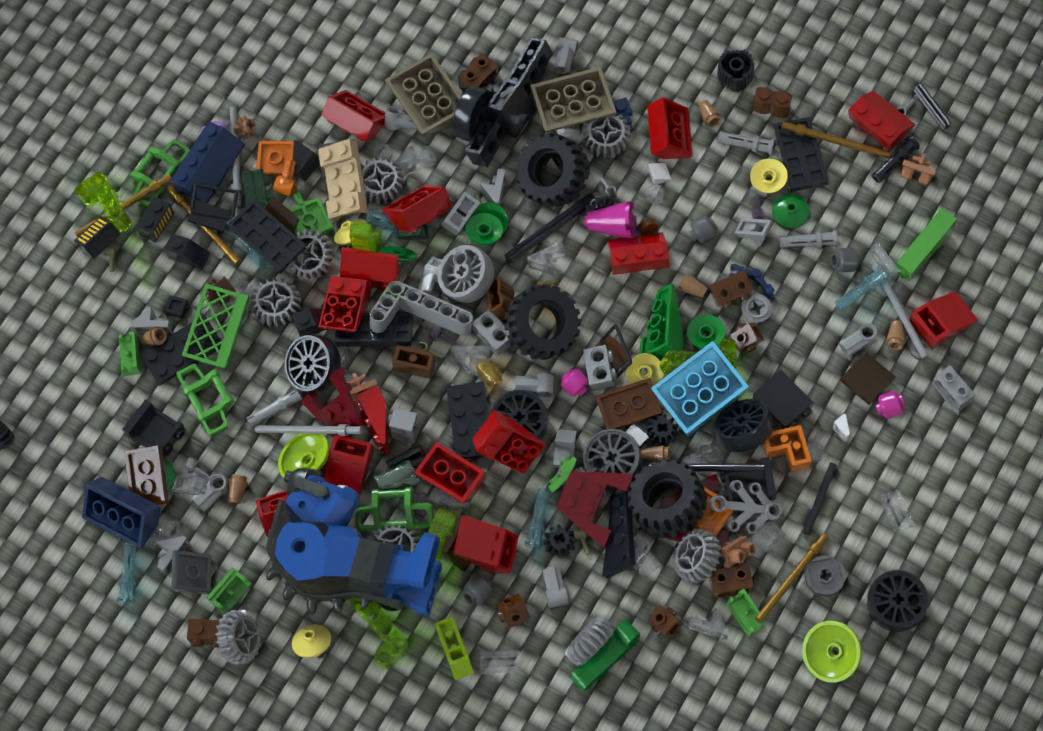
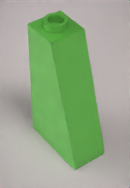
M941 208L897 261L894 269L897 275L910 281L951 236L957 218Z

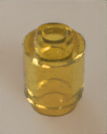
M485 358L477 364V374L488 387H496L502 382L503 373L491 360L489 361Z

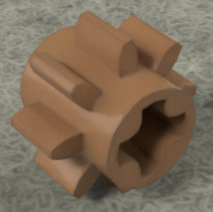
M243 116L234 121L233 129L237 137H243V140L255 135L256 124L252 118L247 119L246 116Z

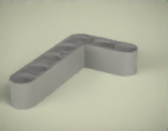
M393 281L387 286L370 312V329L376 333H381L388 327L399 308L459 335H468L472 330L473 316L470 312L399 281Z

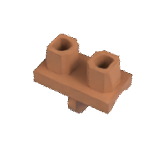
M922 153L921 158L913 156L912 161L919 164L907 160L903 161L902 178L911 180L913 173L917 172L921 174L918 183L927 186L931 178H934L936 170L922 166L923 164L927 166L931 164L930 160L925 159L926 154Z
M352 373L353 379L347 381V383H350L351 386L356 384V387L352 388L350 393L353 401L358 403L356 395L376 386L377 382L374 379L360 385V382L366 380L365 375L357 377L356 373Z
M740 536L733 542H725L720 546L722 547L720 550L721 557L725 558V568H730L736 563L740 564L744 562L745 557L753 556L756 553L754 543L747 542L746 536Z

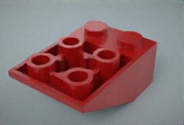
M331 276L318 327L356 332L369 303L371 287L368 281Z
M956 291L925 303L914 310L909 318L915 330L931 350L978 322L976 316Z
M376 385L356 395L368 432L371 437H374L379 452L384 451L387 457L389 456V425H387L389 411L386 401Z
M495 410L472 438L477 453L523 474L546 446L544 442L513 419Z
M335 434L325 468V482L336 486H348L359 493L360 499L374 454L372 443Z
M462 516L453 554L492 574H510L519 536L507 529L468 516Z

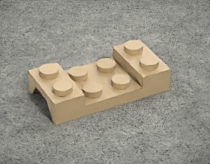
M347 139L318 149L320 166L325 168L329 195V201H326L328 219L338 222L341 216L351 213L368 212L357 142Z

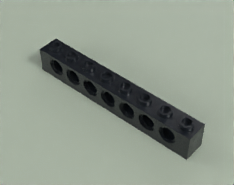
M531 37L507 77L508 79L521 82L528 97L531 93L530 85L537 83L553 55L547 41ZM487 111L465 149V153L474 165L488 168L508 133L498 113Z

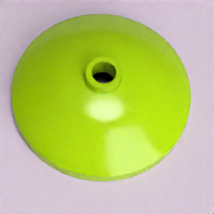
M298 434L285 445L279 456L278 470L281 476L284 478L287 470L293 472L298 468H311L320 471L329 455L330 445L328 439L324 434Z
M824 621L812 627L805 636L802 655L806 667L816 678L825 682H840L852 676L859 667L862 648L858 636L848 625L839 621ZM836 647L839 649L838 654H835L834 649Z

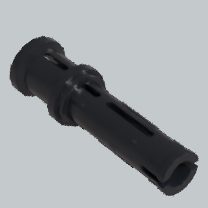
M908 136L900 147L897 146L895 148L894 154L871 175L873 180L881 183L902 161L908 160L909 155L914 150L920 148L919 143L913 137Z

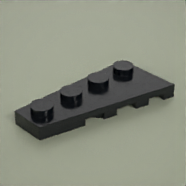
M623 492L611 499L608 529L611 530V534L605 548L602 577L607 579L636 565L632 512L628 506V492Z

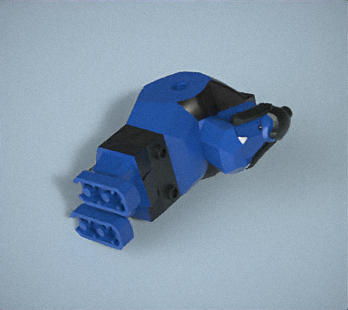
M298 468L293 472L287 470L284 482L288 483L286 490L288 498L286 501H278L266 546L267 553L272 561V566L267 572L266 579L270 581L276 576L284 578L286 586L283 591V599L285 601L289 600L294 593L305 597L304 600L307 601V608L311 614L316 613L317 605L321 604V601L330 602L334 605L335 611L341 613L345 600L360 597L359 600L363 609L367 608L368 604L373 601L402 610L403 606H407L420 615L429 616L442 571V564L439 561H435L440 538L437 535L424 532L413 553L407 552L403 545L378 542L377 538L366 536L365 539L353 528L347 527L360 507L358 492L348 486H336L325 482L322 472L315 469Z

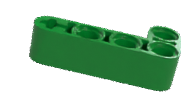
M627 619L623 620L614 629L613 635L599 651L575 669L569 678L582 692L587 691L638 643L640 633Z

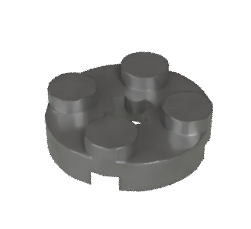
M819 556L814 558L808 565L805 572V581L813 594L832 596L842 589L846 579V572L843 565L839 561L832 559L833 557ZM823 571L831 575L828 581L820 578Z

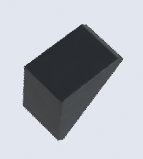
M297 140L294 141L295 174L306 181L319 165L320 159L316 153Z

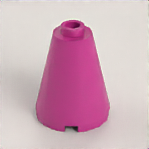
M627 201L587 213V216H584V225L589 231L633 239L637 228V216L632 212V210H636L633 201Z

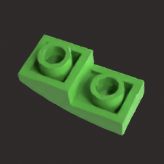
M567 456L560 462L561 467L559 469L563 475L560 477L557 474L549 480L551 485L548 487L552 493L568 478L577 460L575 457L570 458Z

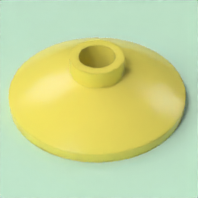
M775 159L760 160L752 167L750 172L752 185L762 193H775L781 190L787 182L788 174L785 166ZM771 177L772 180L767 181L766 178Z
M354 219L344 222L334 236L335 243L343 246L358 240L367 230L368 224L366 220Z
M647 353L633 357L632 364L626 369V379L629 384L650 378L654 386L664 376V368L661 361L656 356ZM642 368H647V371L644 374L640 373V370Z
M318 624L303 627L292 639L294 652L303 658H312L322 654L330 646V631L325 626Z

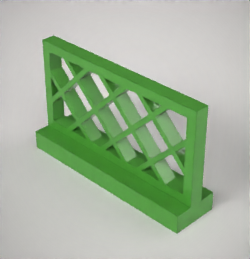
M205 283L182 356L227 370L250 297ZM208 289L216 291L219 298L209 302L206 297ZM228 296L237 297L235 304L227 308L223 299ZM221 300L225 310L215 314L211 305ZM209 306L213 316L203 321L200 315L201 310ZM227 312L230 317L229 323L221 326L217 317ZM215 318L219 328L209 332L205 323ZM203 324L207 334L197 339L194 333L195 329ZM221 330L224 335L223 341L215 344L211 335ZM209 336L213 346L203 350L199 341ZM195 343L198 344L202 351L196 355L188 354L189 347ZM215 348L218 353L216 362L208 360L205 353Z

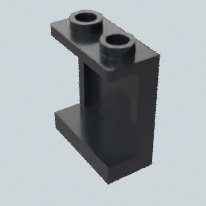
M508 78L505 79L487 104L489 111L498 113L508 130L507 135L516 138L536 111L521 82Z
M782 370L758 389L752 399L760 400L766 404L773 418L782 426V429L797 426L798 421L802 417L804 419L807 418L813 411L814 402Z
M145 399L122 430L127 437L144 448L162 445L164 458L172 452L173 445L184 436L186 429L183 423L180 421L176 422Z
M769 457L761 458V462L749 463L765 464V472H719L721 483H725L726 490H723L726 501L744 503L737 492L730 490L729 485L734 480H739L743 483V488L755 503H759V499L755 494L752 495L748 492V485L755 482L761 485V490L770 501L776 500L777 494ZM735 483L734 488L737 490L739 486ZM753 485L752 490L756 492L757 487Z

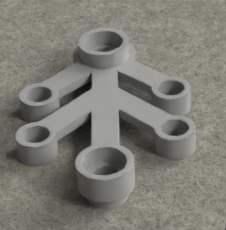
M739 480L732 481L729 487L732 492H737L744 503L726 501L723 496H713L709 501L711 510L715 512L725 509L744 511L735 520L727 522L726 528L730 532L738 531L740 525L755 512L762 513L754 522L745 524L744 529L746 533L755 534L763 523L767 520L778 519L782 512L780 504L774 500L770 501L761 490V485L756 482L748 485V492L752 495L755 494L762 505L755 504L743 488V483ZM735 483L739 486L737 490L734 488ZM753 485L757 487L756 492L752 490ZM715 500L719 503L718 507L714 506ZM770 507L773 508V513H772V514H770V512H769V508H770ZM732 522L735 523L734 529L731 528ZM750 525L754 527L752 532L749 530Z

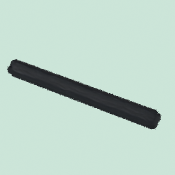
M589 193L504 255L507 262H514L586 210L585 204L596 197Z

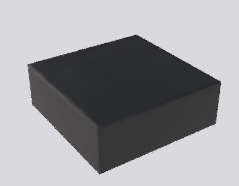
M170 295L164 309V314L183 319L189 303L188 300Z

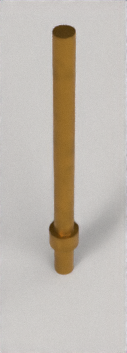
M783 121L781 127L782 129L795 132L799 136H810L887 159L890 156L889 151L805 128V125L802 124L795 125Z
M167 174L158 181H152L148 187L101 216L109 220L152 192H158L162 186L170 182L172 179L171 175ZM95 220L75 232L76 236L78 237L80 234H82Z
M169 185L166 190L174 198V202L190 215V204L187 202V198L182 193L179 194L172 185ZM200 226L235 265L241 262V259L213 229Z
M822 533L818 540L809 546L806 555L755 617L758 623L763 622L810 561L822 551L821 547L829 539L826 534Z

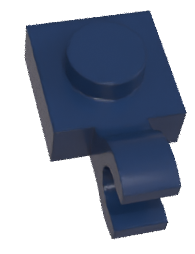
M627 98L613 101L616 116L622 114V120L627 119L625 125L628 124L632 128L630 116H633V111Z

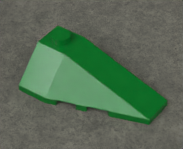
M671 283L657 291L651 309L653 315L646 324V328H648L646 336L642 337L640 341L639 354H652L661 362H670L683 356L684 339L675 286Z

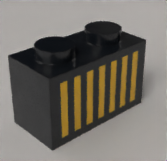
M155 196L153 197L135 226L141 237L154 243L157 242L174 214L171 204Z
M100 216L74 242L84 254L95 259L121 234L111 221Z

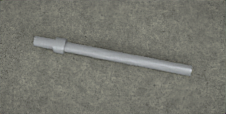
M231 107L230 129L231 134L237 137L233 129L234 121L237 120V108ZM238 155L232 164L233 184L231 189L238 192L236 207H241L243 187L240 184Z
M877 261L873 262L871 266L877 276L876 280L884 288L922 360L928 358L929 355L889 283V277L883 272Z
M339 424L338 426L256 425L255 432L338 434L339 436H348L349 434H362L363 428L362 426H349L348 424Z

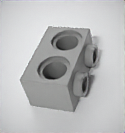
M464 192L441 226L456 236L480 202L467 192Z
M488 309L472 322V330L498 356L514 342L513 340H508L507 335H509V331L505 330V326L501 323L502 319L491 313ZM486 323L493 324L491 327L484 326ZM498 336L505 337L502 341L496 340Z
M606 345L583 349L589 386L592 391L615 387L614 380L617 379L615 368L611 366V362H614L612 350L609 351ZM598 356H604L601 361H595ZM601 374H607L604 379H598Z
M948 366L934 377L933 387L956 413L972 403L975 393L951 366Z
M394 408L393 414H389L387 420L392 439L415 444L420 428L417 413Z

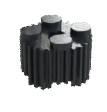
M745 49L722 53L718 62L717 78L720 84H723V87L726 86L727 89L730 88L733 92H739L744 87L746 88L747 85H750L755 69V63L751 59L752 54L746 52Z

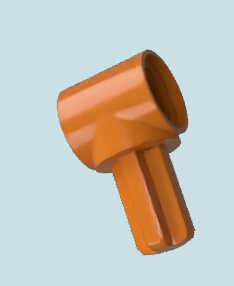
M285 160L283 173L274 182V192L293 197L297 182L293 178L295 161Z

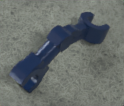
M731 264L730 270L737 273L745 270L744 267L737 264ZM745 270L747 276L754 279L761 286L766 298L774 297L773 292H775V289L771 284H767L760 270Z

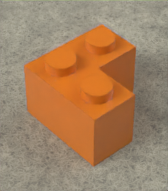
M801 425L773 431L771 436L762 444L765 457L786 456L790 473L810 469L812 460Z

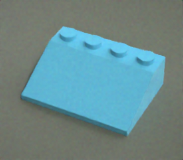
M712 341L651 389L688 437L749 391V386L714 341Z

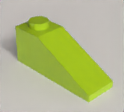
M453 616L434 623L454 679L458 680L474 674Z

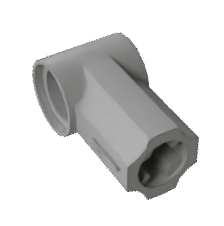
M559 38L558 54L554 65V70L559 74L570 72L573 56H576L578 40Z
M396 106L386 108L385 128L390 130L405 128L419 131L407 112L402 111L401 108Z
M863 324L858 331L839 343L845 356L850 357L865 346L872 345L876 339L877 329L873 324ZM869 332L872 336L865 337L863 333Z
M541 373L537 376H516L515 390H527L539 397L553 396L554 376L547 373Z
M215 474L192 500L205 512L220 496L226 495L229 492V482L223 475ZM218 482H224L221 488H215Z
M555 566L547 567L543 570V577L547 589L546 597L549 608L568 605L567 592L563 586L560 568Z

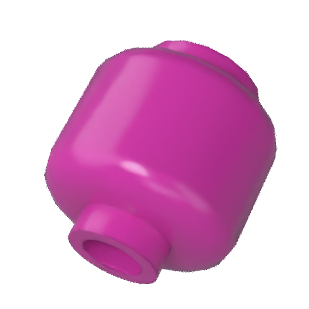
M571 368L561 377V386L572 397L577 394L582 396L588 390V378L580 369L573 370Z
M896 391L880 395L878 397L879 403L875 404L879 415L883 414L886 419L902 415L904 408H906L901 393L898 394Z

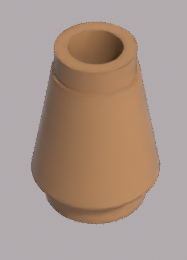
M703 100L699 103L698 107L700 108L704 124L708 125V127L717 126L721 122V114L708 100Z
M686 274L678 288L682 289V292L702 298L707 290V287L692 275L688 276Z
M900 321L891 322L886 339V344L891 350H901L903 345H905L903 326Z
M155 326L140 336V342L143 345H161L166 340L167 335L163 328Z
M665 445L641 450L643 461H657V463H660L661 460L668 459L670 462V448L665 447Z
M232 474L231 479H229L228 502L240 504L248 484L246 476Z

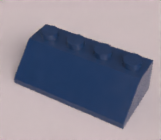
M208 121L170 182L177 191L191 198L195 183L218 187L245 144L225 128ZM197 187L196 200L208 204L216 190Z
M104 477L86 483L82 518L140 549L143 548L159 524L161 507Z

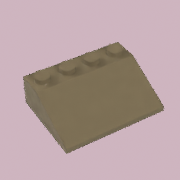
M432 53L385 79V82L422 136L453 127L454 113L461 94Z
M601 67L530 85L531 97L545 133L616 114Z

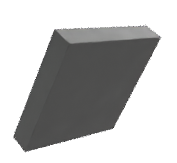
M174 550L172 552L171 590L210 594L212 555Z

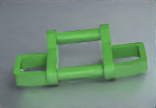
M175 139L171 140L163 150L150 147L147 150L148 154L140 165L129 175L131 179L139 182L133 195L140 192L143 184L148 187L149 183L154 181L142 174L153 158L161 159L170 165L164 176L170 174L172 177L190 149ZM172 146H177L185 151L179 161L167 154ZM166 184L155 193V197L158 198L164 192ZM141 199L138 202L148 207L151 200Z
M191 364L178 371L177 377L184 388L185 396L189 397L198 414L199 422L204 425L208 435L213 437L228 429L229 425L224 412L235 401L232 396H229L217 369L210 371L204 376L196 364ZM196 371L201 380L186 386L183 376ZM214 383L222 400L218 405L204 411L195 393ZM221 414L223 425L210 430L206 421Z
M406 487L405 490L389 491L373 489L372 505L359 507L354 515L358 531L377 532L378 529L383 530L384 525L392 528V522L397 528L401 523L402 528L408 527V530L432 527L435 522L432 504L413 503L412 487ZM404 498L406 520L382 521L380 499ZM414 509L427 510L429 521L415 522ZM372 511L374 525L361 524L360 513Z

